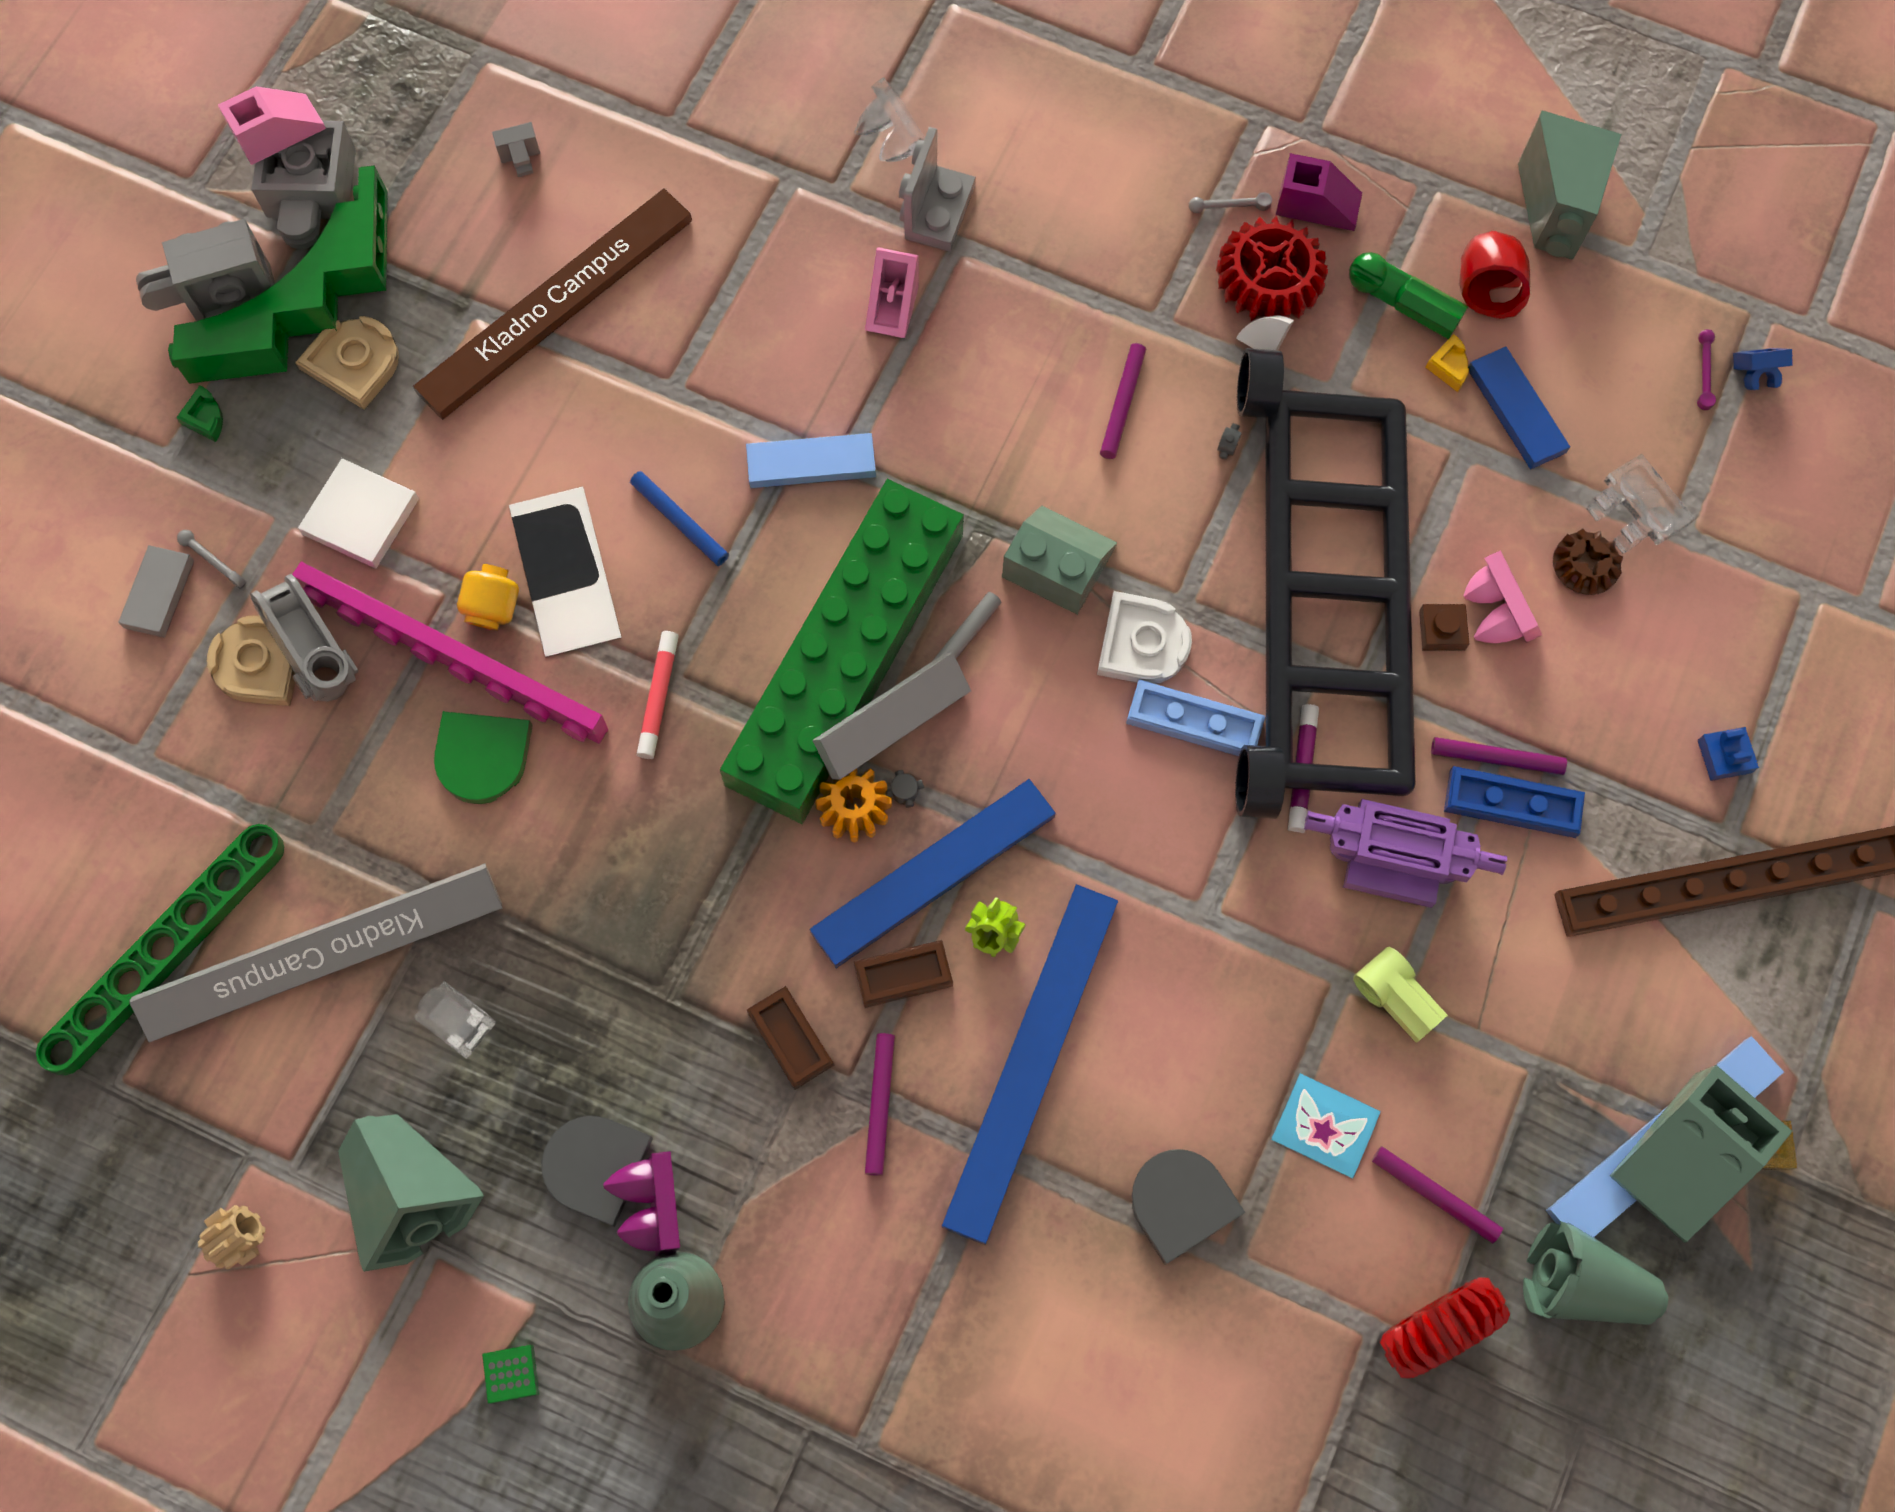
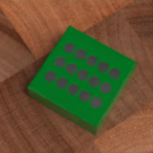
M534 1345L482 1354L488 1404L540 1395Z

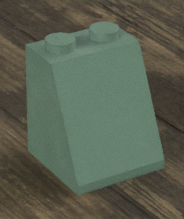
M1541 111L1518 162L1534 248L1546 251L1552 256L1574 259L1598 215L1622 134L1547 111Z

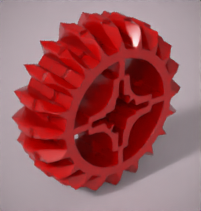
M1277 215L1271 220V224H1266L1261 217L1255 221L1254 227L1244 222L1239 232L1232 231L1228 236L1227 243H1224V246L1221 247L1220 260H1218L1216 272L1219 276V289L1225 290V303L1236 301V313L1245 309L1250 311L1249 317L1251 321L1257 315L1265 317L1281 315L1289 318L1290 314L1299 319L1304 314L1305 308L1312 309L1316 304L1317 298L1322 295L1325 288L1324 281L1328 275V265L1325 264L1326 251L1318 250L1320 245L1319 238L1307 239L1309 234L1308 228L1305 227L1299 231L1294 229L1293 219L1286 225L1279 224ZM1291 260L1298 266L1302 276L1297 273L1298 269L1291 263ZM1241 263L1247 267V272L1253 277L1252 281L1244 273Z
M1479 1277L1469 1283H1465L1384 1332L1380 1341L1386 1353L1384 1355L1391 1367H1395L1401 1378L1410 1379L1420 1374L1423 1375L1427 1371L1450 1361L1455 1356L1465 1352L1486 1337L1492 1335L1496 1330L1502 1328L1510 1317V1311L1505 1304L1506 1300L1500 1290L1494 1287L1489 1278Z

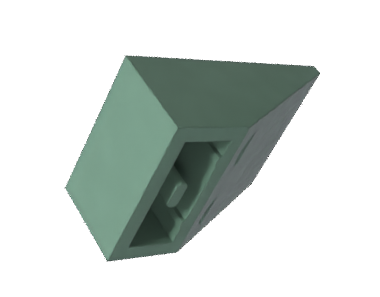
M1714 1065L1693 1075L1611 1173L1610 1177L1685 1243L1767 1164L1793 1131L1721 1068Z

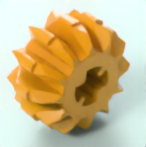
M856 768L849 773V776L843 777L840 780L833 779L834 784L821 782L819 788L824 796L816 799L815 805L817 810L824 812L820 817L821 825L823 827L834 825L832 832L835 838H840L848 830L851 841L855 843L859 839L858 831L864 830L867 836L873 838L876 835L873 823L878 825L887 824L888 815L884 810L892 807V799L884 795L887 791V783L884 780L874 782L875 773L871 768L865 771L862 777L858 776ZM853 798L861 799L862 807L858 808L855 804V810L846 808V800L849 799L853 803Z

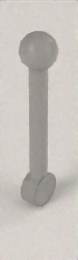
M1265 192L1258 194L1257 198L1203 201L1200 197H1194L1189 202V208L1193 213H1200L1203 209L1246 206H1256L1259 210L1265 211L1270 208L1272 197Z
M182 530L178 533L177 541L180 545L191 547L239 589L246 584V581L239 574L232 571L195 540L194 534L191 531Z

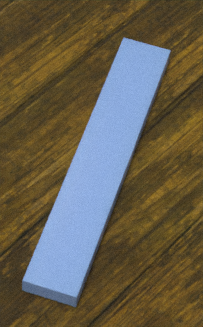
M1752 1036L1745 1039L1716 1064L1754 1098L1784 1073ZM1665 1109L1546 1210L1556 1224L1560 1225V1221L1570 1223L1594 1238L1636 1201L1610 1175Z

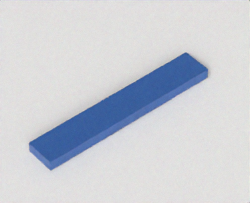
M1029 778L809 929L810 933L834 967L838 968L1054 819L1056 813Z

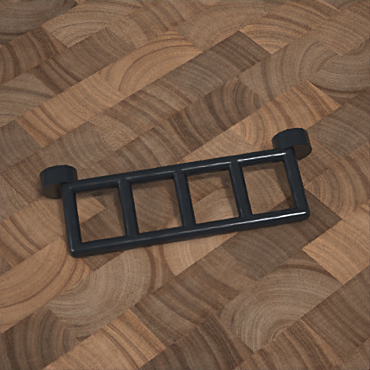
M1246 348L1242 355L1237 383L1238 415L1265 418L1266 746L1243 745L1241 748L1235 782L1237 813L1243 817L1278 818L1283 804L1285 788L1391 796L1409 795L1415 788L1416 776L1406 407L1401 400L1394 398L1283 390L1284 360L1282 352ZM1291 416L1381 423L1382 486L1291 479ZM1291 505L1383 512L1384 577L1292 571ZM1292 597L1385 603L1386 671L1292 665ZM1292 691L1387 698L1388 769L1293 762Z

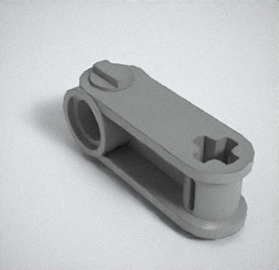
M292 574L285 576L283 583L263 593L257 590L252 592L250 596L253 605L295 672L293 679L306 699L311 697L315 702L318 700L329 702L342 696L348 685L356 681L354 674L358 673V669L347 651H341L297 579ZM327 667L335 670L338 675L333 680L322 681L317 679L314 673L320 668Z

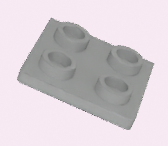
M929 127L924 141L918 140L916 142L912 156V164L914 165L912 173H905L901 181L899 198L904 199L901 206L899 220L904 222L905 239L951 252L974 191L976 177L937 166L938 129Z

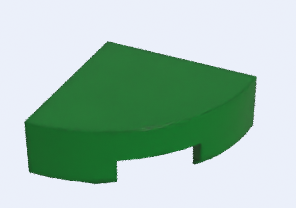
M199 385L176 419L181 425L216 442L223 426L222 411L212 394L206 388Z

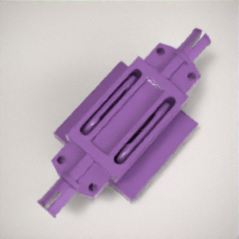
M1361 799L1358 807L1342 804L1334 817L1308 810L1305 818L1304 830L1329 834L1331 853L1337 859L1348 862L1343 888L1432 908L1436 904L1439 883L1449 884L1456 880L1467 882L1476 869L1503 875L1507 865L1505 864L1507 856L1480 851L1481 846L1478 835L1456 830L1457 824L1450 823V819Z

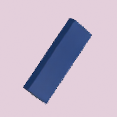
M1507 346L1470 362L1468 366L1469 373L1530 470L1568 452L1570 445Z
M1453 766L1449 771L1444 812L1576 838L1581 832L1585 792Z

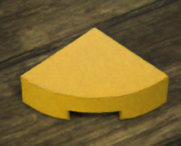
M1453 334L1428 360L1425 367L1456 392L1463 386L1469 371L1465 345Z

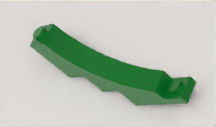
M375 165L359 167L358 185L353 186L354 201L336 203L319 239L307 255L276 284L255 298L231 310L202 320L174 325L173 343H170L168 348L169 358L173 367L180 370L189 384L287 372L288 337L321 333L325 329H335L337 331L336 321L339 296L386 291L388 191Z

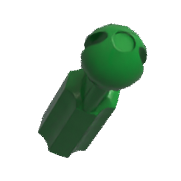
M1373 252L1359 255L1354 259L1349 268V279L1358 291L1371 294L1394 307L1400 313L1447 339L1452 336L1469 307L1421 279L1413 277L1391 265L1381 255Z

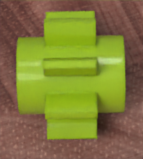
M997 897L988 907L979 901L971 912V919L965 927L966 932L972 933L973 947L984 953L991 954L992 957H995L1002 948L1012 953L1020 941L1019 937L1025 928V923L1018 921L1017 907L1000 901Z

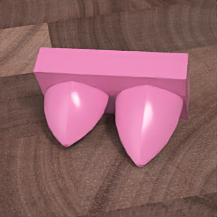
M1501 550L1485 557L1487 566L1483 567L1471 578L1463 596L1466 600L1476 603H1493L1505 599L1506 603L1494 609L1481 622L1474 635L1475 640L1485 643H1502L1524 637L1527 643L1541 636V630Z

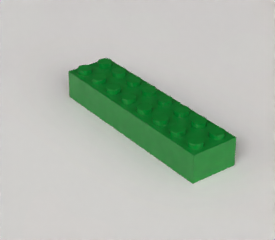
M886 479L722 764L720 773L725 787L800 824L804 823L820 794L819 786L821 782H826L830 776L812 740L871 702L963 537L964 514L892 480Z

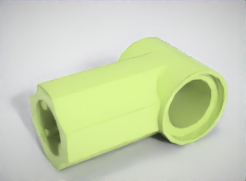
M1386 947L1353 976V980L1358 990L1369 1002L1377 1007H1384L1417 1043L1448 1015L1415 980V972L1406 958L1394 948Z

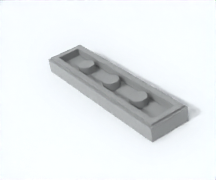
M944 653L812 741L831 778L840 780L971 692V689L954 654Z

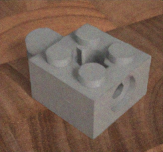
M322 121L326 127L325 130L255 163L252 192L266 218H278L277 228L285 243L292 248L304 249L313 246L319 237L321 219H330L336 203L350 201L356 149L344 121Z
M245 219L224 222L214 228L196 233L182 234L175 239L162 242L168 265L141 272L136 277L142 305L147 309L157 311L185 303L196 321L238 307L275 284L270 263Z

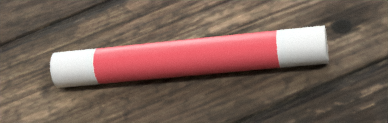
M663 631L661 633L636 754L644 759H653L655 755L679 637L677 633L671 631Z

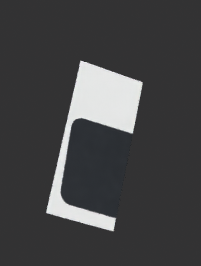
M579 487L509 505L545 657L621 638L584 488Z

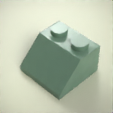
M1040 506L1023 522L1005 553L1002 577L1078 615L1116 548L1117 542L1044 506Z

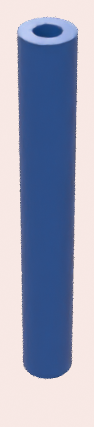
M638 471L632 476L630 484L714 564L720 566L728 559L729 553L642 471Z

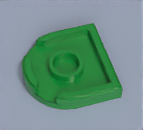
M443 711L434 754L435 771L442 785L447 791L463 802L487 804L497 800L496 798L508 792L513 786H516L523 776L533 726L531 721Z

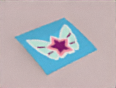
M1300 1073L1271 1140L1353 1179L1381 1111Z

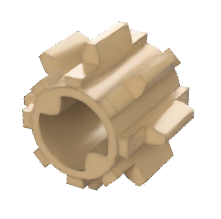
M234 1205L228 1211L222 1208L217 1210L204 1220L208 1228L199 1235L198 1247L202 1248L203 1258L207 1262L210 1260L217 1268L225 1266L226 1269H230L237 1263L244 1266L259 1254L256 1246L263 1241V1234L266 1233L265 1226H262L259 1220L261 1217L257 1213L249 1211L246 1206L239 1208L237 1205Z

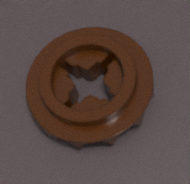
M1582 528L1576 533L1567 534L1559 542L1553 554V567L1557 577L1566 587L1580 594L1595 595L1609 590L1617 582L1622 574L1621 563L1623 556L1619 555L1615 549L1616 541L1609 542L1602 537L1601 531L1590 533ZM1585 549L1586 552H1589L1591 558L1601 560L1593 567V573L1592 569H1589L1588 563L1580 562L1579 560L1585 554Z

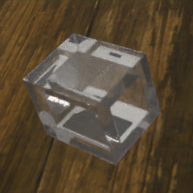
M443 981L438 989L434 987L423 996L418 1004L419 1012L414 1016V1019L465 1059L470 1056L496 1024L485 1011L445 981Z

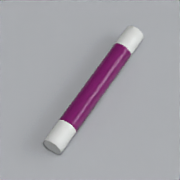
M1305 704L1301 708L1295 760L1297 763L1313 764L1319 707L1316 705ZM1292 789L1288 831L1305 832L1304 824L1308 812L1310 790Z

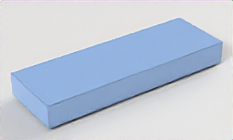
M872 433L746 444L750 488L876 477Z
M1138 680L1126 724L1239 756L1243 745H1258L1265 715Z

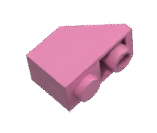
M256 86L218 104L234 137L251 165L326 129L309 98L304 93Z

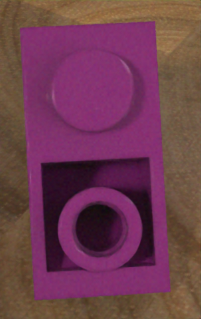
M1290 153L1275 215L1355 231L1362 192L1331 161Z

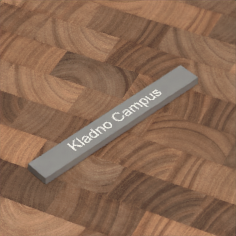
M485 863L132 996L129 1003L148 1042H152L502 909V902Z

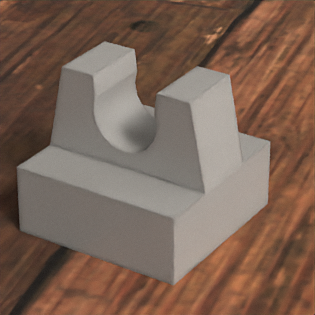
M529 122L493 131L492 135L501 163L513 161L518 177L533 174L529 156L541 153L532 123Z

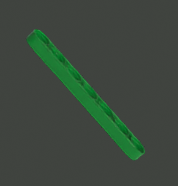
M264 824L252 825L245 829L42 1037L36 1049V1058L40 1066L54 1074L64 1076L80 1069L134 1013L129 1003L131 997L159 987L280 861L285 847L279 834ZM263 835L272 838L273 844L268 854L263 857L251 856L249 849L254 839ZM228 869H237L240 873V880L237 886L229 891L219 890L217 881L220 874ZM198 902L205 903L207 906L205 919L199 924L188 925L185 922V912L188 907ZM165 936L172 937L174 941L172 953L165 959H154L152 956V946L155 941ZM129 971H138L141 981L137 990L127 995L121 994L118 983L122 975ZM98 1005L104 1006L107 1012L104 1024L94 1030L87 1029L84 1019L88 1010ZM61 1041H69L73 1048L72 1056L66 1063L54 1065L50 1058L52 1048Z

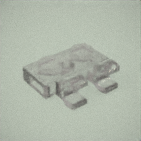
M1643 454L1610 472L1604 480L1609 488L1594 497L1595 502L1586 508L1592 517L1599 521L1623 504L1636 521L1622 528V534L1613 539V541H1616L1615 545L1622 554L1637 546L1648 536L1656 545H1659L1688 527L1695 519Z

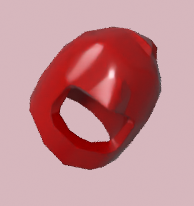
M1490 231L1473 237L1468 243L1461 257L1459 280L1461 295L1467 306L1476 313L1496 319L1516 317L1527 305L1530 298V263L1523 245L1517 238L1501 232ZM1522 283L1517 296L1505 303L1491 301L1489 293L1491 290L1518 288Z

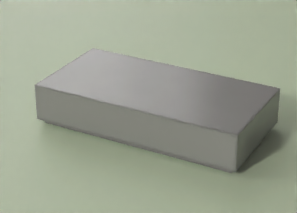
M148 545L118 623L124 629L165 638L194 563L193 558L189 554Z

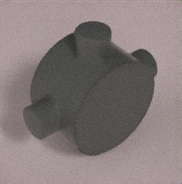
M1232 423L1231 428H1225L1217 451L1221 452L1220 458L1226 460L1228 455H1234L1242 432L1238 431L1239 425Z
M903 770L895 772L896 777L891 783V789H887L885 793L886 796L893 797L896 802L905 804L906 808L914 806L913 801L918 795V789L924 788L922 780L916 781L913 776L904 774Z

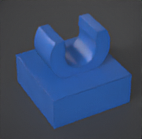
M1768 348L1733 353V368L1748 370L1744 377V385L1747 390H1759V378L1763 373L1767 375V387H1780L1782 384V374L1778 367L1793 366L1792 349Z
M1746 727L1704 734L1697 740L1710 781L1751 774L1759 768Z

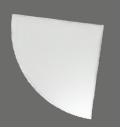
M1281 315L1262 317L1245 326L1236 339L1253 349L1278 351L1294 320Z

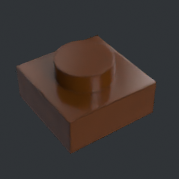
M1466 604L1422 605L1419 610L1422 651H1465L1469 646Z

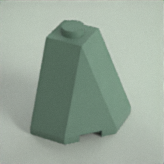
M398 1114L378 1117L366 1116L355 1119L338 1150L359 1261L364 1272L406 1265L424 1254L420 1246L431 1241L438 1234L444 1231L448 1237H451L467 1226L484 1196L476 1184Z

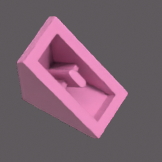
M883 248L876 249L865 325L866 331L901 338L906 337L919 288V255Z

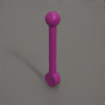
M1705 329L1700 332L1698 337L1699 342L1702 344V394L1697 399V405L1702 410H1709L1716 403V397L1711 393V344L1715 341V333L1712 330Z

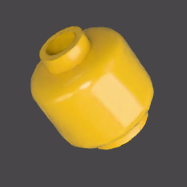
M483 564L481 571H469L464 575L457 601V609L465 616V623L498 631L499 625L511 622L519 593V586L516 582L507 578V569Z

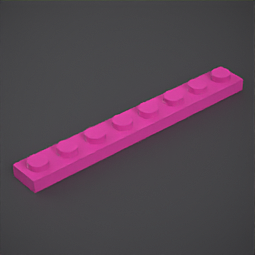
M300 562L292 575L297 579L313 605L323 608L327 604L337 609V615L346 622L356 627L364 623L374 628L373 633L383 641L394 646L401 642L411 647V653L420 660L431 665L438 661L448 666V672L457 679L468 684L475 680L487 686L485 690L494 698L504 703H508L512 699L524 705L523 710L531 717L541 722H546L549 718L561 724V730L570 737L581 742L588 738L600 744L608 731L601 714L303 562Z

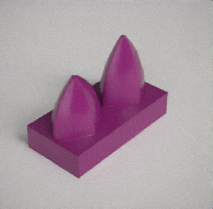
M671 1151L651 1153L647 1160L631 1163L611 1175L603 1184L605 1190L627 1201L650 1203L651 1208L640 1210L630 1216L618 1229L617 1235L632 1247L644 1251H655V1256L677 1252L680 1249Z

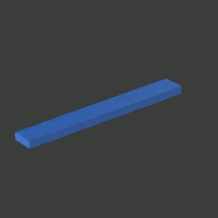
M1076 884L946 1213L942 1228L986 1245L1118 900Z

